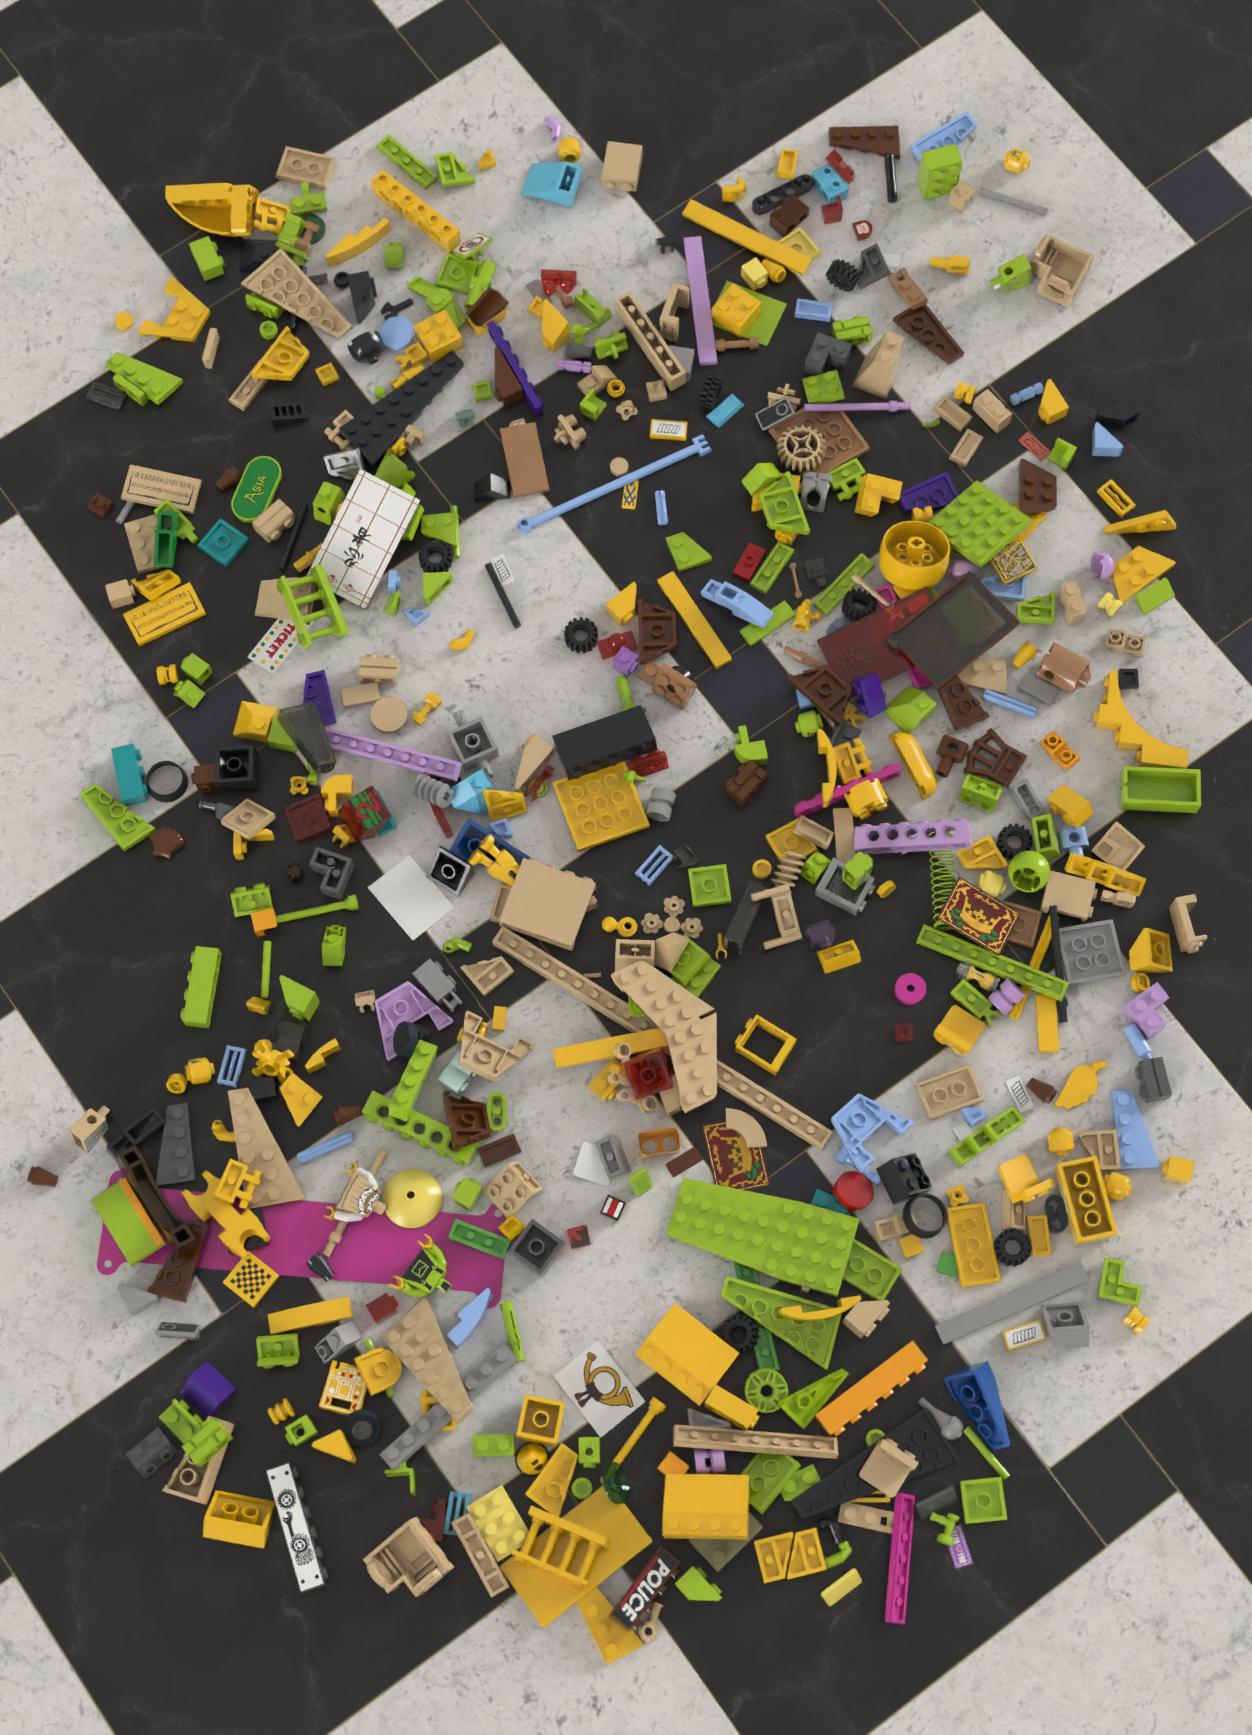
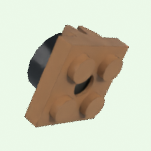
M663 663L659 668L652 691L684 710L697 685L690 672L681 666H673L671 668Z

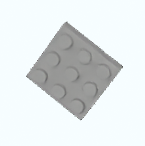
M1113 919L1059 928L1062 964L1066 981L1070 982L1069 986L1124 977L1126 975Z

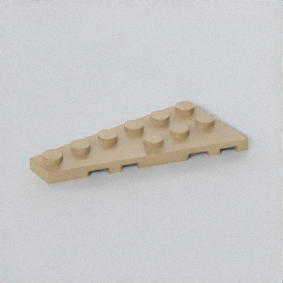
M281 248L241 282L242 286L339 340L353 328Z
M426 1296L383 1335L381 1339L459 1424L474 1409L454 1364L443 1333L440 1330L436 1316L433 1313L429 1299Z

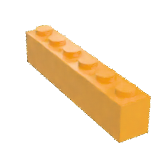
M912 1340L818 1412L815 1418L829 1437L832 1434L838 1436L845 1430L844 1425L849 1421L853 1424L862 1417L860 1415L862 1411L867 1409L869 1412L878 1405L876 1401L879 1398L883 1397L886 1399L894 1393L892 1388L898 1384L900 1387L910 1380L909 1375L913 1372L918 1374L926 1368L924 1364L928 1361Z

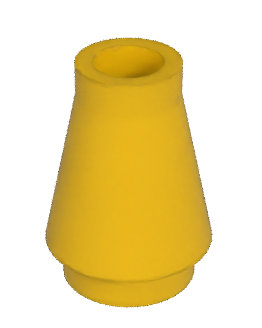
M768 259L762 261L761 264L767 270L768 276L773 282L780 283L784 280L787 272L783 266Z
M1026 641L1025 644H1021L1011 664L1019 670L1036 656L1038 650L1034 645Z

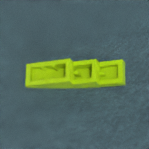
M1012 1106L950 1148L948 1153L960 1168L1026 1121L1015 1106Z

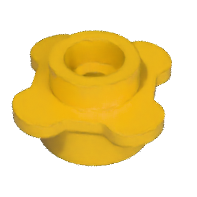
M294 776L290 779L291 794L302 793L305 795L308 793L307 783L309 781L306 776Z
M962 1184L957 1185L953 1189L948 1188L946 1190V1195L949 1196L952 1207L969 1201V1197L964 1191L965 1187Z

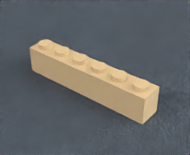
M628 291L615 299V311L660 377L664 380L669 390L672 391L685 384L686 371L632 293Z

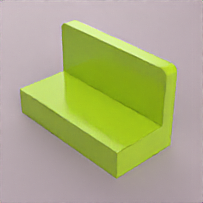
M118 373L113 377L116 387L142 406L150 400L142 390Z

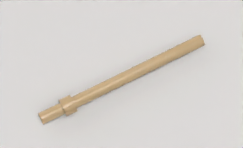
M380 1149L368 1170L373 1177L387 1154V1151ZM340 1220L335 1231H332L328 1238L329 1242L322 1252L323 1255L326 1257L331 1255L336 1244L340 1243L341 1235L348 1222Z

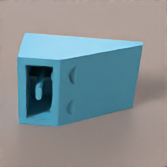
M568 162L532 164L522 195L572 207L582 180V166Z

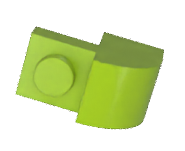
M746 725L738 726V733H735L737 745H734L736 758L745 764L749 761H753L758 766L767 764L768 755L765 741L749 743Z

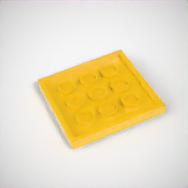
M625 761L615 766H609L597 772L581 776L578 779L568 780L566 777L552 782L578 852L650 827L634 783H627L622 780L624 772L628 771Z

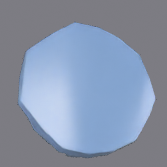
M395 316L390 317L383 323L379 333L385 347L393 350H402L413 341L414 332L412 324L406 318Z

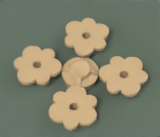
M677 896L664 900V912L670 916L664 923L659 920L658 914L653 915L652 913L645 914L644 919L641 921V925L644 926L643 931L646 934L651 932L657 934L658 929L662 927L669 934L672 932L677 933L681 928L684 935L696 939L699 937V932L703 930V927L700 925L701 921L698 918H687L680 925L679 920L675 917L683 913L685 902L682 899H678Z

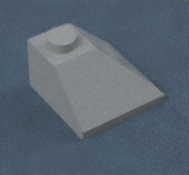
M1081 1302L1041 1305L1048 1333L1067 1348L1089 1347L1090 1327Z

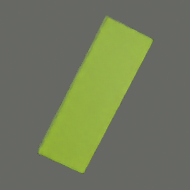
M778 541L749 586L766 595L793 555L794 549Z
M785 600L770 610L774 613V616L764 629L750 623L740 630V634L750 647L796 617L795 612Z

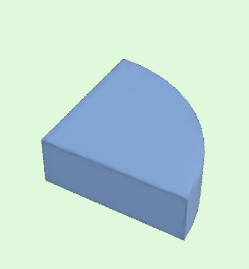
M409 608L403 611L404 615L415 627L430 616L424 609Z
M507 818L489 823L491 831L497 836L503 838L513 837Z
M975 1107L960 1109L970 1127L988 1117L985 1111Z

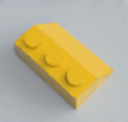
M216 1490L204 1517L203 1537L264 1549L271 1529L276 1506L275 1502Z

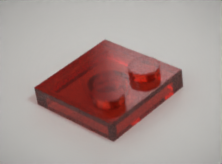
M319 793L284 807L297 843L333 829Z

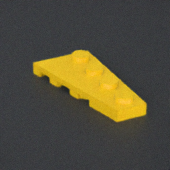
M597 1587L577 1602L606 1665L644 1645L632 1629L626 1632L608 1617L614 1608Z

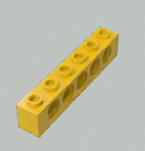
M383 169L371 180L372 191L375 195L450 253L461 242L460 230Z

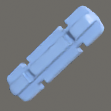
M1036 383L1033 385L1034 387L1030 386L1019 391V394L1011 395L1009 398L1011 404L1017 405L1020 401L1023 402L1034 397L1035 394L1043 393L1044 388L1042 384Z
M663 490L656 491L655 500L658 524L667 525L665 492Z

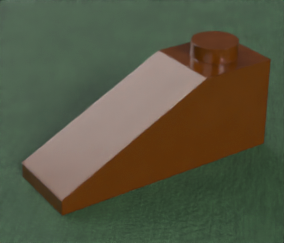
M496 347V391L494 395L497 401H501L505 407L522 399L523 389L500 349Z

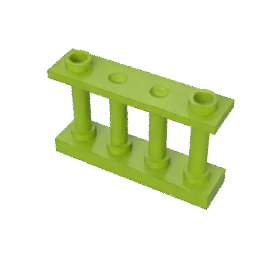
M322 564L315 565L310 570L311 573L308 576L287 582L284 575L277 580L276 584L277 590L283 596L298 633V642L303 646L304 650L309 649L313 645L312 640L334 634L337 636V639H340L349 633ZM311 582L315 583L317 592L294 599L290 589ZM318 599L322 600L324 604L323 610L305 616L300 615L297 606ZM323 617L330 619L331 627L308 634L304 623Z

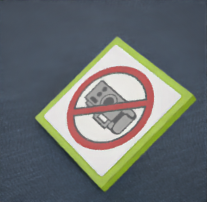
M478 232L450 252L465 260L468 257L477 260L475 253L478 252L480 256H483V252L480 249L492 242L493 238Z

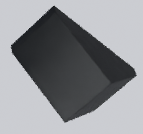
M489 474L474 482V501L511 499L510 481Z

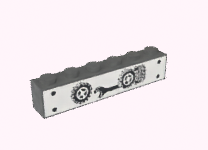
M288 1462L266 1470L300 1593H306L326 1586V1580L329 1579L326 1567L322 1568L320 1559H323L320 1547H316L314 1541L317 1538L314 1526L310 1527L308 1519L311 1518L308 1506H304L303 1503L305 1493L303 1487L298 1486L297 1478L300 1477L297 1467Z

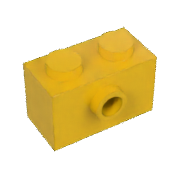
M1064 784L1047 798L1050 812L1054 815H1059L1068 825L1072 824L1076 828L1094 814L1090 801Z

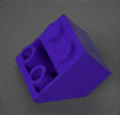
M873 671L853 677L854 683H852L854 694L857 693L858 696L856 704L859 712L862 711V714L872 718L887 710L877 672Z

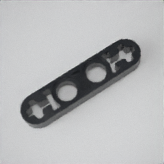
M803 174L756 197L752 201L753 213L764 215L782 206L785 199H790L793 195L798 198L808 193L813 188V178L808 174ZM787 188H792L795 190V192L793 194H788L785 190ZM778 196L780 199L774 202L770 197Z

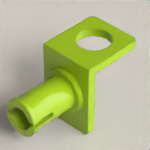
M406 1461L395 1471L385 1470L387 1477L410 1475V1493L412 1496L416 1495L415 1471L413 1468H406Z

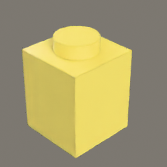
M757 258L741 266V276L753 291L766 285L768 282V272Z

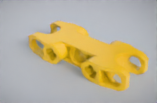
M205 1171L202 1175L208 1183L207 1191L202 1195L196 1196L185 1189L182 1194L193 1212L204 1223L212 1216L224 1228L218 1235L219 1239L231 1252L247 1261L250 1256L244 1249V1242L248 1237L256 1235L266 1242L271 1238L259 1219L248 1208L240 1215L228 1202L214 1197L221 1180Z

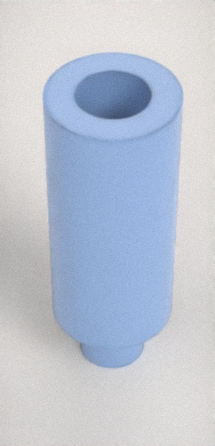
M1133 1023L1124 1028L1123 1031L1137 1055L1143 1057L1144 1060L1152 1059L1149 1053L1152 1050L1137 1024Z

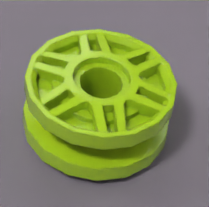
M760 1368L752 1372L746 1379L744 1386L745 1397L751 1406L763 1413L775 1412L780 1409L777 1405L778 1401L788 1396L787 1383L780 1373L774 1369ZM762 1386H771V1393L766 1396L762 1395Z

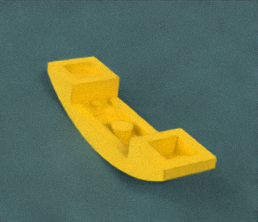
M818 729V754L826 753L829 783L822 784L824 808L829 805L834 792L837 767L831 742L822 729Z
M861 1295L839 1299L837 1301V1308L802 1313L801 1305L781 1308L778 1310V1314L798 1321L824 1320L837 1316L856 1305L861 1300Z

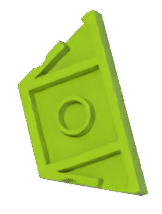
M788 471L778 482L775 481L768 489L761 492L759 500L769 529L808 535L810 534V529L790 471Z

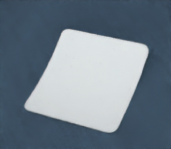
M583 1142L573 1174L598 1184L609 1185L610 1179H608L597 1146Z

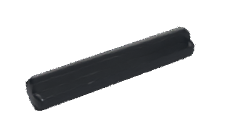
M887 154L884 159L887 197L889 203H895L898 199L894 155Z

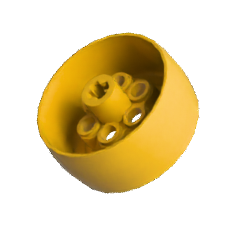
M905 521L897 523L886 531L882 539L879 551L880 571L889 582L898 587L910 590L931 588L943 579L947 571L950 558L949 540L939 528L925 522Z

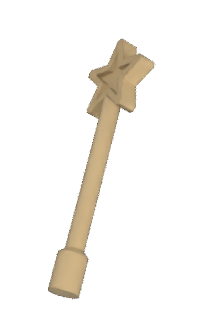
M857 573L851 577L853 581L863 586L886 607H891V604L867 585ZM892 601V607L885 609V613L891 615L890 621L893 622L896 617L904 620L901 612L905 609V605L894 608L893 604L895 601Z

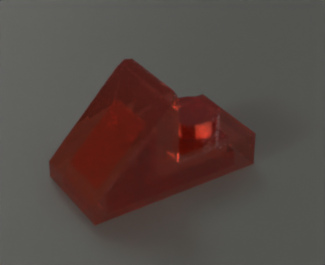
M437 1498V1503H433L432 1512L436 1519H419L438 1542L444 1543L447 1499Z

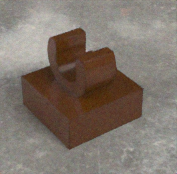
M97 493L87 508L90 512L105 518L114 503L112 500Z

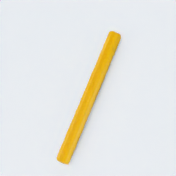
M1050 915L1029 964L1030 967L1037 970L1040 968L1052 938ZM1022 985L1020 989L1026 996L1018 1004L1013 1003V1009L1009 1013V1017L1014 1020L1019 1019L1031 990Z

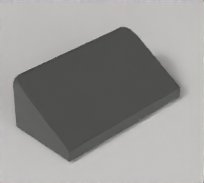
M950 1486L916 1503L914 1507L919 1517L924 1519L932 1515V1512L936 1513L956 1503L955 1489L953 1486Z

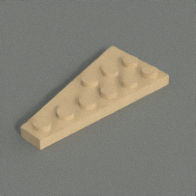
M249 1088L228 1091L238 1160L240 1163L249 1166L246 1174L252 1176L254 1169L262 1172L259 1178L260 1183L255 1187L252 1194L253 1199L251 1203H248L247 1208L252 1209L306 1199ZM246 1181L242 1182L243 1192H245L248 1185Z

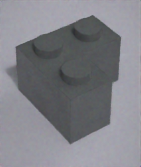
M818 332L805 361L804 373L812 376L823 374L827 364L844 370L850 356L852 344Z
M316 847L309 865L312 871L325 875L320 889L324 895L341 900L354 869V862L351 858Z

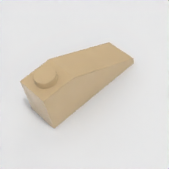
M537 735L533 739L530 738L524 745L525 748L514 787L515 792L522 793L555 755L554 748Z

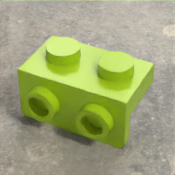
M298 1333L258 1336L256 1338L258 1367L272 1368L275 1365L290 1367L298 1363L300 1358Z

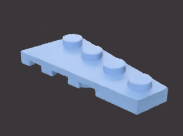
M1132 1090L1111 1091L1114 1129L1117 1130L1120 1170L1160 1168Z

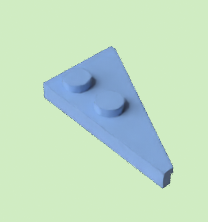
M998 575L985 578L980 583L997 599L1021 602L1024 601L1027 575L1005 586ZM969 586V589H970V591H971V594L976 593V592Z

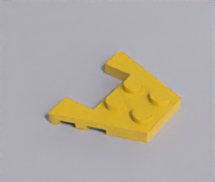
M171 276L164 287V292L178 298L177 302L162 326L145 319L138 334L143 337L149 335L154 336V338L168 337L172 340L194 342L211 312Z

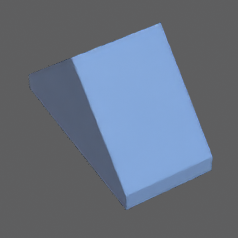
M1097 422L1092 431V456L1118 457L1121 455L1124 446Z

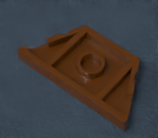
M1021 458L1019 462V511L1025 515H1038L1042 512L1055 510L1057 506V476Z
M638 599L640 665H644L677 649L675 612L663 609L656 604L652 606L645 603L643 599Z
M827 665L819 666L816 669L804 670L802 674L794 676L790 674L787 676L786 680L837 726L840 725L853 688Z
M444 1091L442 1097L453 1149L457 1150L489 1138L491 1129L485 1104L472 1101L463 1096L458 1099L449 1096V1091Z

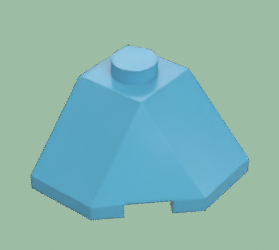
M482 769L450 788L454 791L451 804L455 809L466 810L476 815H481L488 810L482 790H492V785Z

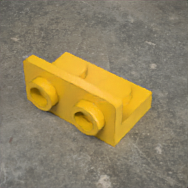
M612 1058L587 1086L604 1102L608 1099L612 1100L618 1092L617 1089L622 1085L619 1083L610 1084L607 1079L609 1073L619 1072L620 1075L630 1078L625 1067L615 1058ZM613 1075L612 1078L614 1081H616V1076Z

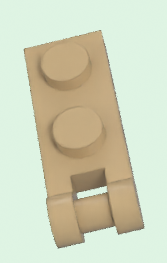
M846 1502L840 1505L837 1522L892 1534L894 1512ZM881 1517L887 1518L886 1526L880 1525Z

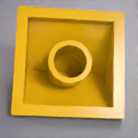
M340 1429L312 1444V1447L316 1450L352 1463L356 1462L353 1450L344 1436V1432Z

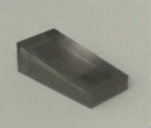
M327 273L308 277L315 286L329 285Z

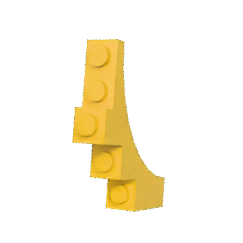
M1110 670L1108 676H1105L1103 681L1106 693H1103L1102 704H1099L1098 709L1093 712V721H1096L1095 728L1115 730L1114 741L1117 742L1116 748L1136 750L1135 762H1138V767L1186 769L1188 750L1173 747L1157 740L1134 721L1121 698L1118 686V671Z

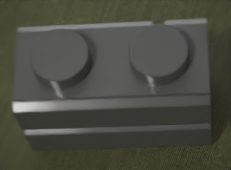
M1163 1057L1139 1061L1137 1067H1135V1075L1142 1084L1140 1086L1141 1097L1145 1098L1146 1103L1169 1099L1172 1096Z

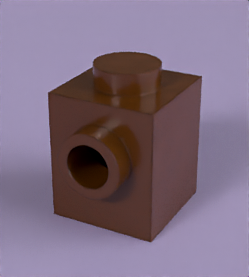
M215 764L194 766V773H191L192 783L196 785L198 790L208 792L214 788H221V785L215 784Z

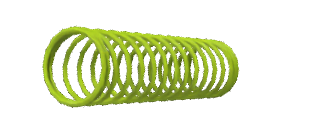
M936 832L930 834L928 838L934 837ZM934 850V851L947 852V851H951V850ZM930 851L929 854L930 856H932V858H930V862L932 863L930 869L933 871L931 873V877L934 878L931 880V883L934 885L931 888V890L934 892V894L932 895V898L934 899L932 905L935 907L933 909V912L936 914L933 917V919L936 921V923H934L933 926L937 930H953V928H951L950 926H938L945 923L935 919V917L939 915V913L935 912V909H942L944 904L939 906L934 905V902H946V900L941 899L948 898L942 897L936 899L934 898L935 894L949 895L950 893L941 892L952 891V889L940 890L936 892L933 890V888L936 886L953 887L955 883L943 882L939 884H934L933 880H952L955 878V876L941 875L938 877H934L932 874L934 872L951 873L954 872L955 869L940 868L934 870L932 869V866H949L953 865L955 862L951 860H945L934 863L931 860L933 858L948 859L954 857V855L951 853H943L933 856L931 854L932 851ZM941 855H952L949 857H937ZM943 862H952L950 864H938ZM951 869L952 871H940V870Z

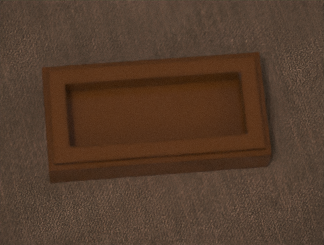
M514 1133L477 1148L485 1168L522 1153Z

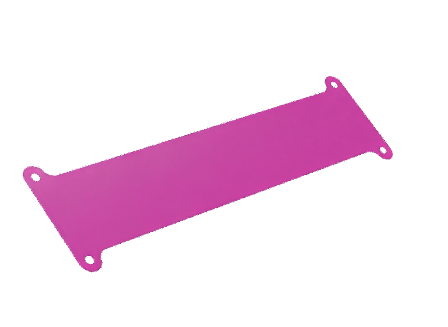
M121 1170L111 1175L108 1188L116 1183L117 1178H126ZM160 1189L171 1208L186 1224L189 1219L204 1223L190 1208L182 1194L184 1190ZM189 1191L191 1194L196 1195V1196H199V1195H202V1194L205 1193V1192ZM236 1197L234 1203L229 1204L241 1215L246 1209L239 1207L241 1199ZM297 1200L263 1206L262 1211L266 1230L271 1238L269 1240L270 1245L248 1251L278 1275L321 1278L308 1268L309 1266L306 1262L317 1252L322 1255L329 1242L328 1238L331 1232H334L340 1220H329L324 1217V1215L329 1216L332 1213V1210H328L326 1207L330 1206L336 1209V1203ZM492 1204L483 1215L439 1212L429 1224L420 1228L409 1229L392 1222L385 1210L382 1215L371 1211L370 1215L361 1221L348 1222L341 1235L340 1243L336 1244L329 1257L325 1255L324 1257L335 1273L331 1278L333 1280L379 1284L391 1283L396 1285L397 1279L392 1276L402 1278L421 1249L424 1248L418 1243V1240L426 1243L427 1237L424 1234H427L444 1255L448 1272L444 1279L452 1284L450 1290L471 1291L478 1296L486 1288H489L494 1298L492 1301H489L487 1308H493L499 1304L501 1299L504 1260L450 1240L448 1235L455 1219L507 1238L498 1229L507 1218L503 1213L501 1217H496L494 1212L498 1207ZM211 1216L205 1222L210 1227L197 1268L232 1271L242 1258L237 1254H229L228 1247L218 1237L224 1228ZM103 1221L97 1269L103 1275H111L120 1264L128 1261ZM159 1229L158 1231L166 1245L138 1263L165 1264L166 1258L172 1252V1249ZM110 1260L112 1263L111 1267L105 1268L104 1262Z

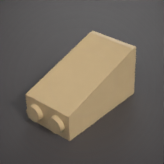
M887 331L865 356L852 387L886 399L899 371L905 337Z

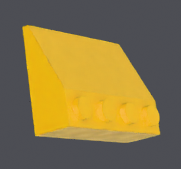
M676 1303L672 1305L635 1353L638 1358L699 1406L707 1399L714 1385L718 1384L740 1354Z
M666 1474L662 1527L664 1538L748 1540L749 1475Z

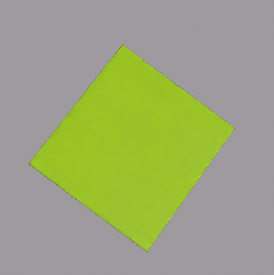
M726 281L718 300L733 284L732 282ZM739 286L762 302L761 314L742 337L747 339L749 337H758L759 343L767 346L787 304ZM712 320V324L714 326L727 330L726 328Z

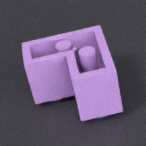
M1158 982L1126 1003L1122 1009L1132 1023L1137 1024L1146 1041L1160 1032L1166 1025L1156 1010L1164 1005L1170 997Z

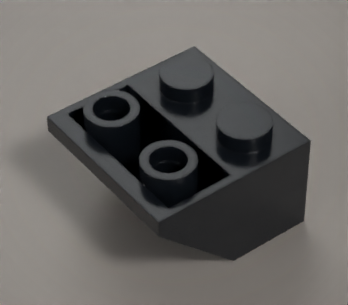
M916 1153L893 1158L876 1168L893 1205L905 1202L933 1189L930 1179L926 1175Z

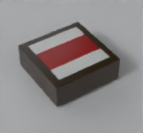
M608 1195L600 1214L618 1222L626 1202Z

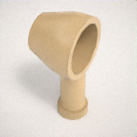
M654 1602L655 1604L649 1619L642 1622L638 1628V1635L644 1642H653L659 1635V1628L656 1622L663 1605ZM647 1627H650L653 1630V1633L650 1636H647L644 1633V1630Z

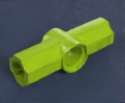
M482 260L476 276H473L471 279L469 294L464 304L467 310L472 307L488 287H491V280L496 270V264L491 260Z

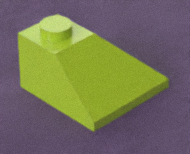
M908 685L886 705L887 710L883 711V713L904 733L911 734L935 712L937 703L924 691Z

